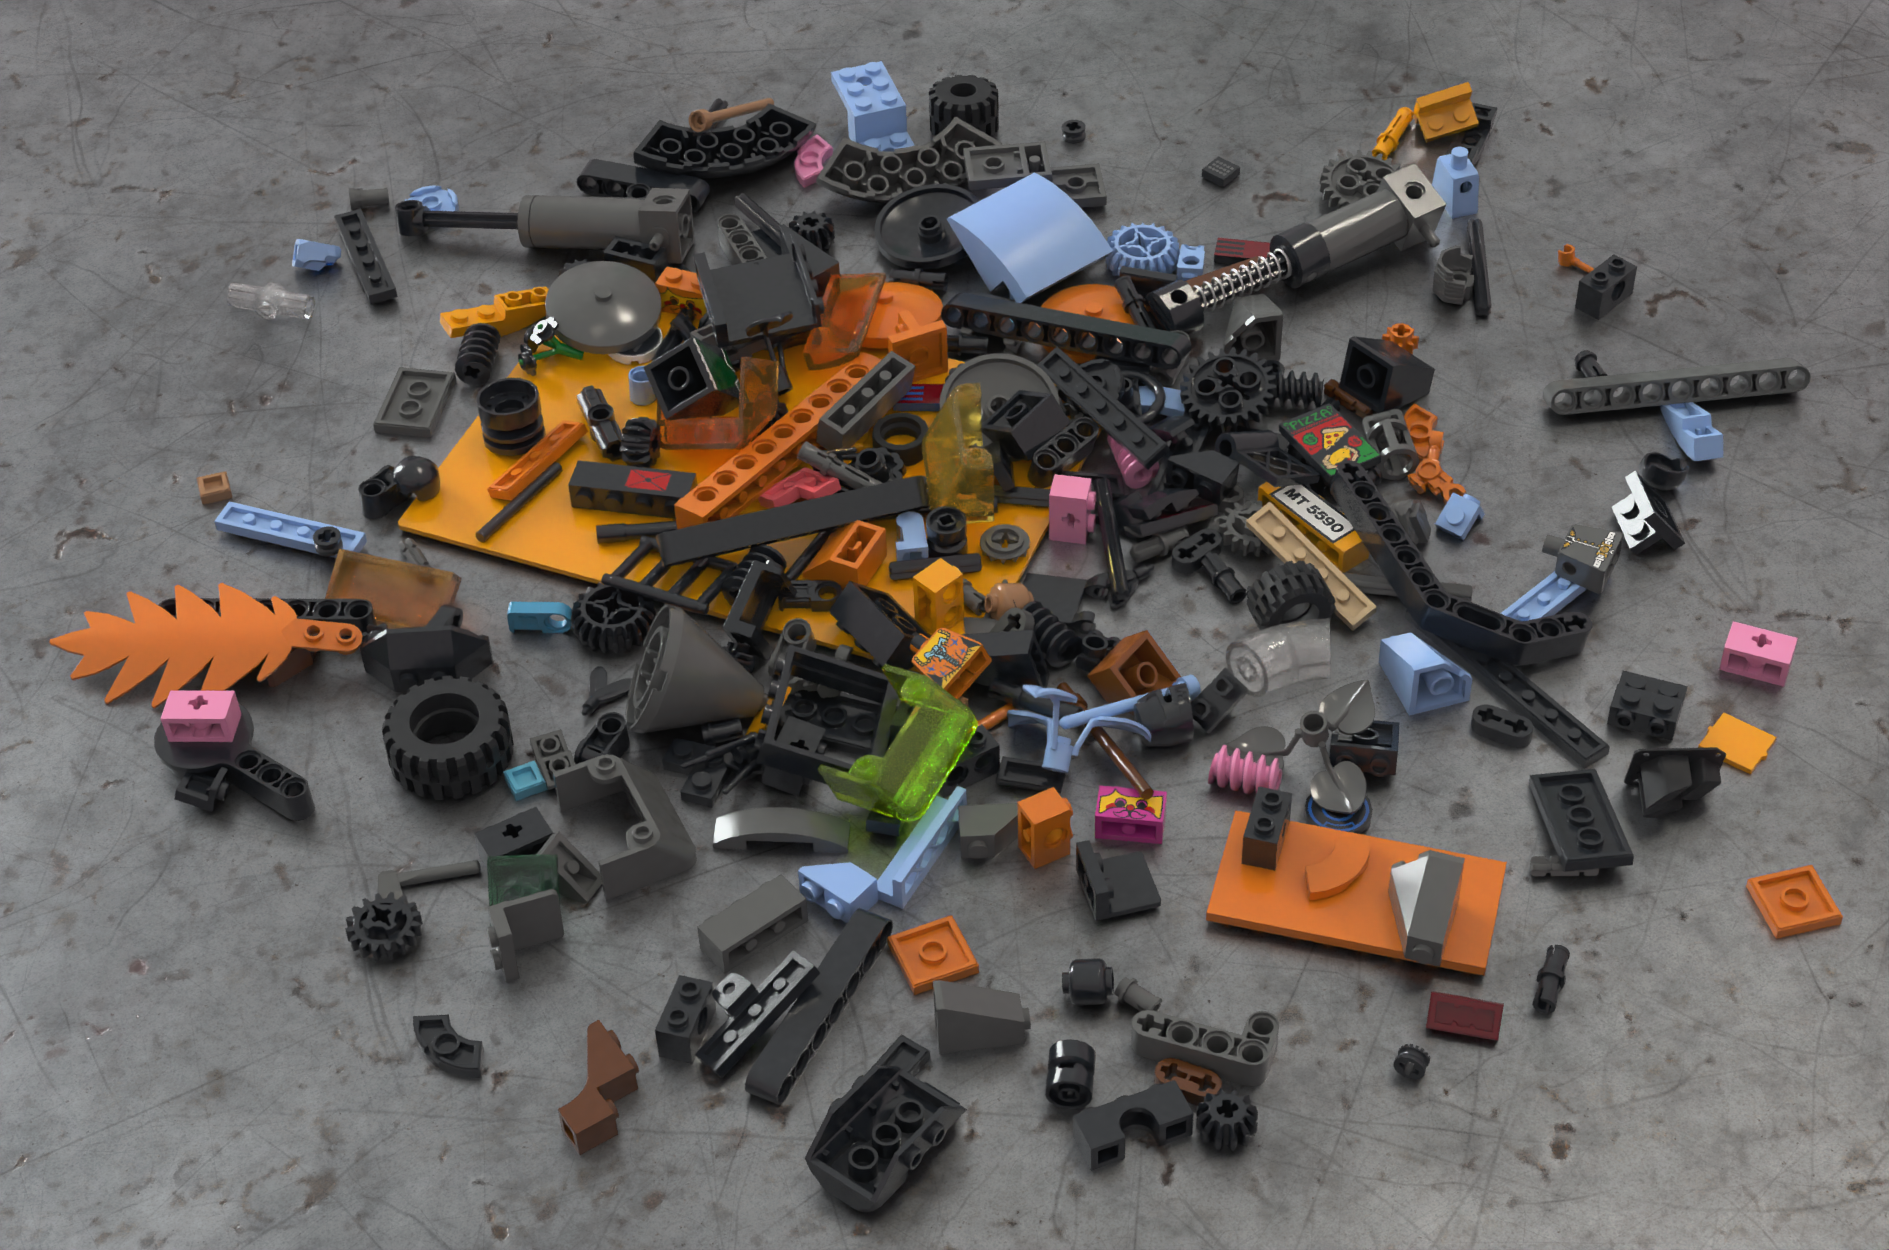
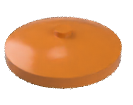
M902 282L868 284L842 294L831 304L828 313L829 325L836 337L849 344L866 348H888L887 336L896 334L895 326L899 325L898 312L909 309L918 324L923 326L942 320L941 310L943 304L937 294L919 285Z
M1085 284L1066 288L1049 297L1041 306L1043 308L1135 325L1130 314L1124 311L1122 307L1123 301L1117 289L1110 285ZM1042 345L1048 353L1055 349V347ZM1061 349L1075 363L1083 364L1094 360L1096 356Z

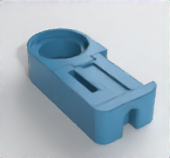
M509 603L507 619L509 630L515 633V630H542L543 633H564L570 629L572 623V609L564 603ZM561 615L565 618V620L556 621L553 620L550 616Z

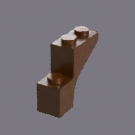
M600 1020L591 1023L587 1028L586 1084L576 1098L558 1109L562 1131L579 1155L618 1135L616 1119L619 1118V1113L614 1102L638 1090L636 1074L639 1073V1068L635 1059L630 1053L626 1055L623 1053L615 1032L612 1029L607 1031Z

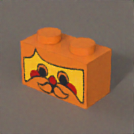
M666 267L655 282L661 297V311L678 314L681 308H691L694 311L695 319L700 320L707 312L696 273Z

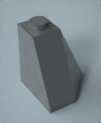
M1265 294L1236 297L1223 343L1225 354H1229L1232 347H1235L1236 354H1240L1244 349H1247L1248 357L1258 353L1259 361L1262 359L1280 360L1283 327L1282 311Z
M1429 850L1419 854L1418 859L1407 864L1404 861H1400L1392 865L1388 894L1406 959L1440 967L1459 902L1465 858Z

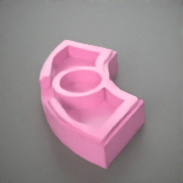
M819 135L813 136L799 148L798 155L794 161L796 178L804 188L816 183L818 175L824 168L825 160L833 154V147Z

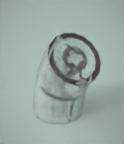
M1330 618L1293 621L1248 634L1230 643L1227 647L1225 657L1227 668L1250 690L1247 694L1256 698L1291 684L1318 679H1331Z

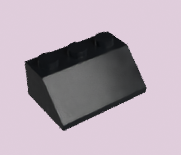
M852 581L848 582L829 610L830 614L837 620L836 625L845 633L851 634L855 638V645L861 650L870 653L874 657L872 662L884 671L892 669L903 673L914 667L912 658L916 653L910 649L912 639L917 634H923L927 638L931 637L889 593Z

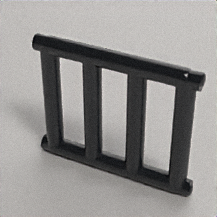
M643 535L639 546L611 574L605 573L601 582L612 588L679 607L690 612L707 615L709 604L720 594L723 582L736 569L738 564L716 556L693 561L694 564L668 591L653 587L671 568L663 567L662 560L640 582L626 579L625 577L652 550L659 552L656 538ZM708 567L722 571L697 600L682 596Z

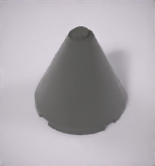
M666 604L656 615L643 643V646L647 648L641 664L636 663L627 698L625 719L626 725L629 726L628 730L648 733L707 724V722L715 723L736 718L754 717L757 712L765 707L768 694L764 693V686L679 607Z

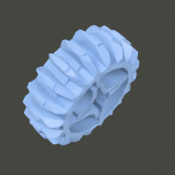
M1143 222L1141 225L1131 223L1130 227L1121 226L1120 230H1114L1112 236H1109L1107 239L1113 251L1105 257V263L1113 276H1119L1120 278L1122 266L1172 274L1173 271L1177 270L1180 254L1178 239L1173 236L1172 231H1165L1164 226L1157 228L1154 223L1151 225H1144Z

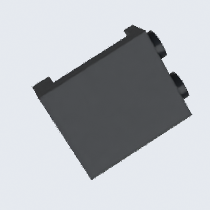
M753 560L723 625V630L733 643L738 642L749 645V654L765 660L769 659L773 649L761 632L779 594L795 598L798 593L791 583L792 580L786 576L783 567L778 563L766 560L765 563Z

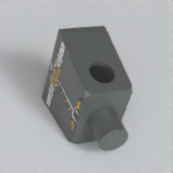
M1575 524L1571 526L1565 539L1547 535L1542 553L1557 557L1555 568L1557 576L1601 594L1619 559L1624 533Z

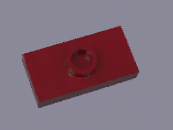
M1432 991L1426 1028L1498 1041L1504 1003Z

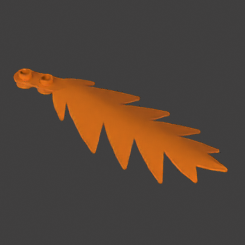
M220 583L218 588L221 617L210 605L180 585L174 587L177 619L149 599L129 591L126 595L135 623L107 613L86 611L84 616L90 628L50 639V645L69 653L84 656L70 675L71 680L98 674L126 660L104 699L106 704L131 691L167 662L151 703L152 708L155 709L167 701L170 691L182 689L211 660L212 662L201 691H226L254 670L266 658L257 676V681L262 682L286 661L292 648H302L312 652L323 650L338 652L343 655L352 654L357 651L362 643V633L358 627L352 624L297 619L295 611L288 603L277 596L271 598L274 609L273 613L246 593ZM314 632H315V633H319L317 636H310V635H308V634L314 633ZM351 636L349 639H342L341 637Z

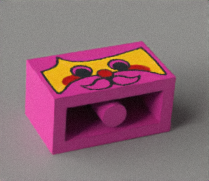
M1099 785L1095 812V838L1162 844L1166 819L1167 792L1153 790V796L1148 800H1144L1133 788Z

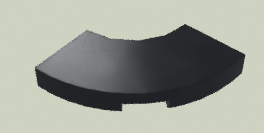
M449 1014L413 1016V1027L418 1046L432 1064L453 1075L482 1078L484 1053L482 1041L468 1040L458 1035L451 1027Z

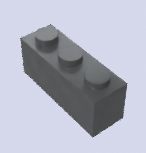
M781 874L773 880L763 883L757 890L742 899L734 901L731 906L717 915L707 918L701 925L697 926L700 949L725 974L807 922V900Z

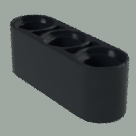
M1080 417L1034 453L1027 477L1029 482L1035 487L1047 488L1052 485L1055 474L1061 475L1062 471H1070L1092 452L1099 433L1098 424L1091 418Z

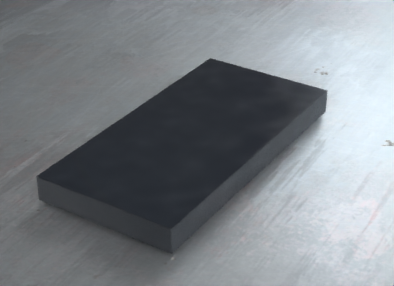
M799 690L794 694H789L783 704L775 735L780 734L788 716H792L826 729L823 743L828 744L827 748L867 757L880 703L840 692L835 697L821 698L817 691ZM889 736V740H888V745H887L885 757H886V755H887V753H888V751H889L890 736Z
M1596 769L1530 775L1529 786L1565 872L1633 865L1634 855Z

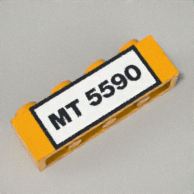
M1265 482L1258 487V501H1262V506L1264 507L1267 503L1271 502L1341 572L1345 573L1369 558V551L1345 514L1337 510L1305 484L1274 487L1270 483Z

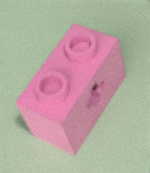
M1054 475L1049 494V540L1086 545L1089 532L1094 533L1096 514H1091V510L1095 509L1096 492L1091 491L1090 478Z
M1733 621L1724 647L1719 670L1784 687L1798 638Z
M170 691L160 719L168 742H233L242 713L235 691Z

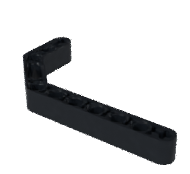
M1343 460L1338 463L1330 492L1419 628L1515 666L1576 655L1583 651L1593 623L1587 615L1581 612H1567L1521 622L1447 593L1364 468L1352 460Z

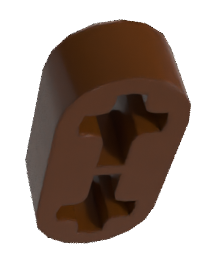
M1163 1059L1155 1068V1084H1164L1175 1080L1186 1101L1196 1106L1204 1102L1207 1092L1217 1096L1220 1087L1222 1088L1221 1078L1216 1073L1179 1059ZM1171 1073L1177 1075L1173 1076L1171 1080L1165 1079V1077H1169ZM1205 1085L1211 1087V1088L1206 1089L1205 1092H1202V1091L1199 1090V1089H1203Z

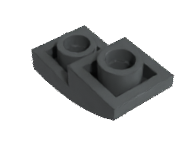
M561 729L530 738V746L539 770L546 781L548 790L555 788L553 772L575 765L572 753L568 750Z

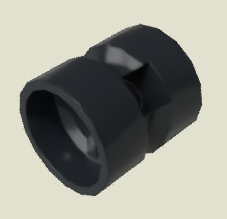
M943 506L932 510L926 519L929 558L967 554V518L965 513L952 506Z
M1072 1039L1061 1040L1051 1046L1045 1097L1050 1103L1063 1109H1078L1087 1106L1091 1102L1096 1052L1092 1046L1086 1042Z

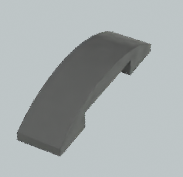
M788 807L746 809L729 813L716 819L713 848L747 849L748 841L813 843L814 852L848 853L851 825L850 822L841 818L807 809Z

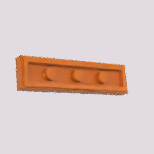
M565 420L560 422L487 488L490 497L512 501L588 432L585 424Z

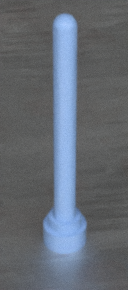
M1192 674L1179 677L1172 684L1174 686L1186 683L1191 701L1201 693L1200 684ZM1167 688L1161 689L1163 696H1165ZM1148 693L1064 716L1060 719V726L1063 729H1070L1088 724L1090 719L1098 718V716L1113 717L1134 711V704L1138 703L1137 700Z

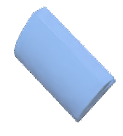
M1036 173L947 218L948 223L989 291L991 292L1006 284L1016 303L1025 302L1104 259L1113 251L1102 233L1080 206L1055 184Z

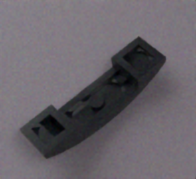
M1472 103L1479 123L1478 126L1460 132L1456 141L1451 142L1445 155L1451 154L1452 149L1455 147H1464L1468 150V159L1475 165L1489 138L1497 114V107Z

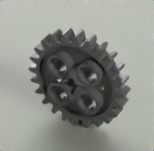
M1357 150V154L1354 156L1347 151L1345 158L1338 154L1336 161L1330 159L1328 166L1324 165L1323 173H1321L1319 184H1321L1320 192L1323 193V200H1329V207L1338 206L1337 209L1371 195L1378 191L1382 178L1400 170L1401 165H1391L1392 158L1385 161L1382 160L1381 153L1373 157L1371 151H1368L1367 155H1363L1360 150Z

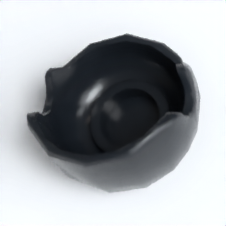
M1658 452L1647 453L1639 466L1643 479L1651 487L1661 491H1672L1678 488L1684 482L1690 469L1688 465L1683 469L1681 458L1671 460L1666 455Z
M408 456L402 459L394 468L393 481L398 485L403 495L411 492L417 496L419 501H425L434 498L439 493V469L431 460L420 456Z

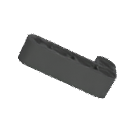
M1144 1010L1138 1012L1132 1018L1131 1047L1138 1056L1157 1062L1167 1058L1179 1059L1211 1070L1222 1080L1255 1087L1263 1084L1268 1077L1277 1052L1279 1021L1270 1012H1255L1247 1019L1243 1033L1240 1035L1160 1012Z

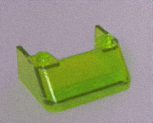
M884 664L882 671L900 700L905 701L910 706H914L911 714L883 758L875 755L862 756L854 762L848 773L824 765H820L818 771L837 800L899 820L911 822L921 818L928 810L974 735L978 721L969 707L928 676Z

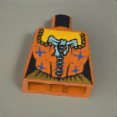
M943 627L937 629L930 638L923 634H917L910 643V649L916 653L912 658V663L918 673L950 706L957 702L992 662L983 644Z

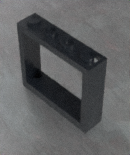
M789 645L785 658H778L773 674L778 675L779 678L778 681L772 680L767 698L772 700V704L765 705L760 723L766 724L765 730L759 728L753 748L759 749L756 763L871 798L880 779L890 736V724L895 714L902 680ZM790 675L880 703L865 768L774 740Z

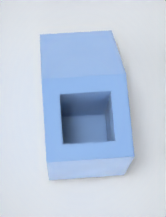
M851 862L802 866L798 870L800 893L807 901L815 902L826 909L835 919H841L848 923L858 908L868 911L879 901L877 879Z

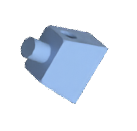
M1455 147L1452 149L1451 154L1440 156L1437 159L1432 186L1446 203L1445 209L1452 219L1477 214L1479 174L1468 159V150L1464 147Z

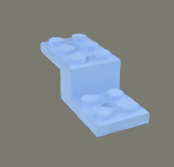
M882 61L869 62L866 65L852 68L847 67L831 72L832 83L847 109L850 140L865 146L878 148V151H894V149L914 146L907 132L906 104Z

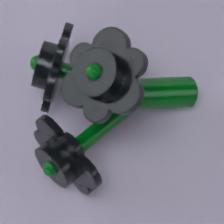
M554 317L542 320L538 324L534 323L532 327L527 329L524 335V343L520 345L521 353L518 354V361L522 370L526 371L528 375H536L537 360L556 354L581 360L583 357V351L561 343L554 337L555 330L559 327V323ZM541 344L553 348L551 350L536 355H532V353H535L538 346Z

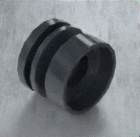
M522 378L499 379L485 385L478 392L476 402L485 447L491 452L502 456L526 454L545 437L546 432L541 413L539 392L537 386L531 381Z

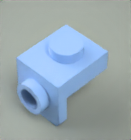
M1452 493L1435 525L1438 529L1464 541L1477 518L1482 520L1485 514L1480 506V501L1468 494H1464L1462 497Z

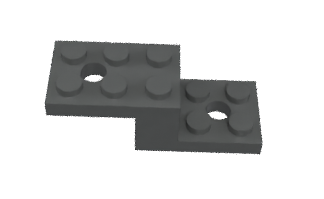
M1045 141L963 148L969 190L1008 187L1036 173L1055 184L1080 207L1107 205V195L1100 164L1050 167Z

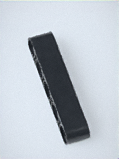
M599 159L590 160L578 176L576 182L582 192L599 197L627 198V188L636 183L646 184L651 189H690L692 213L699 211L710 193L708 183L698 177L665 173Z

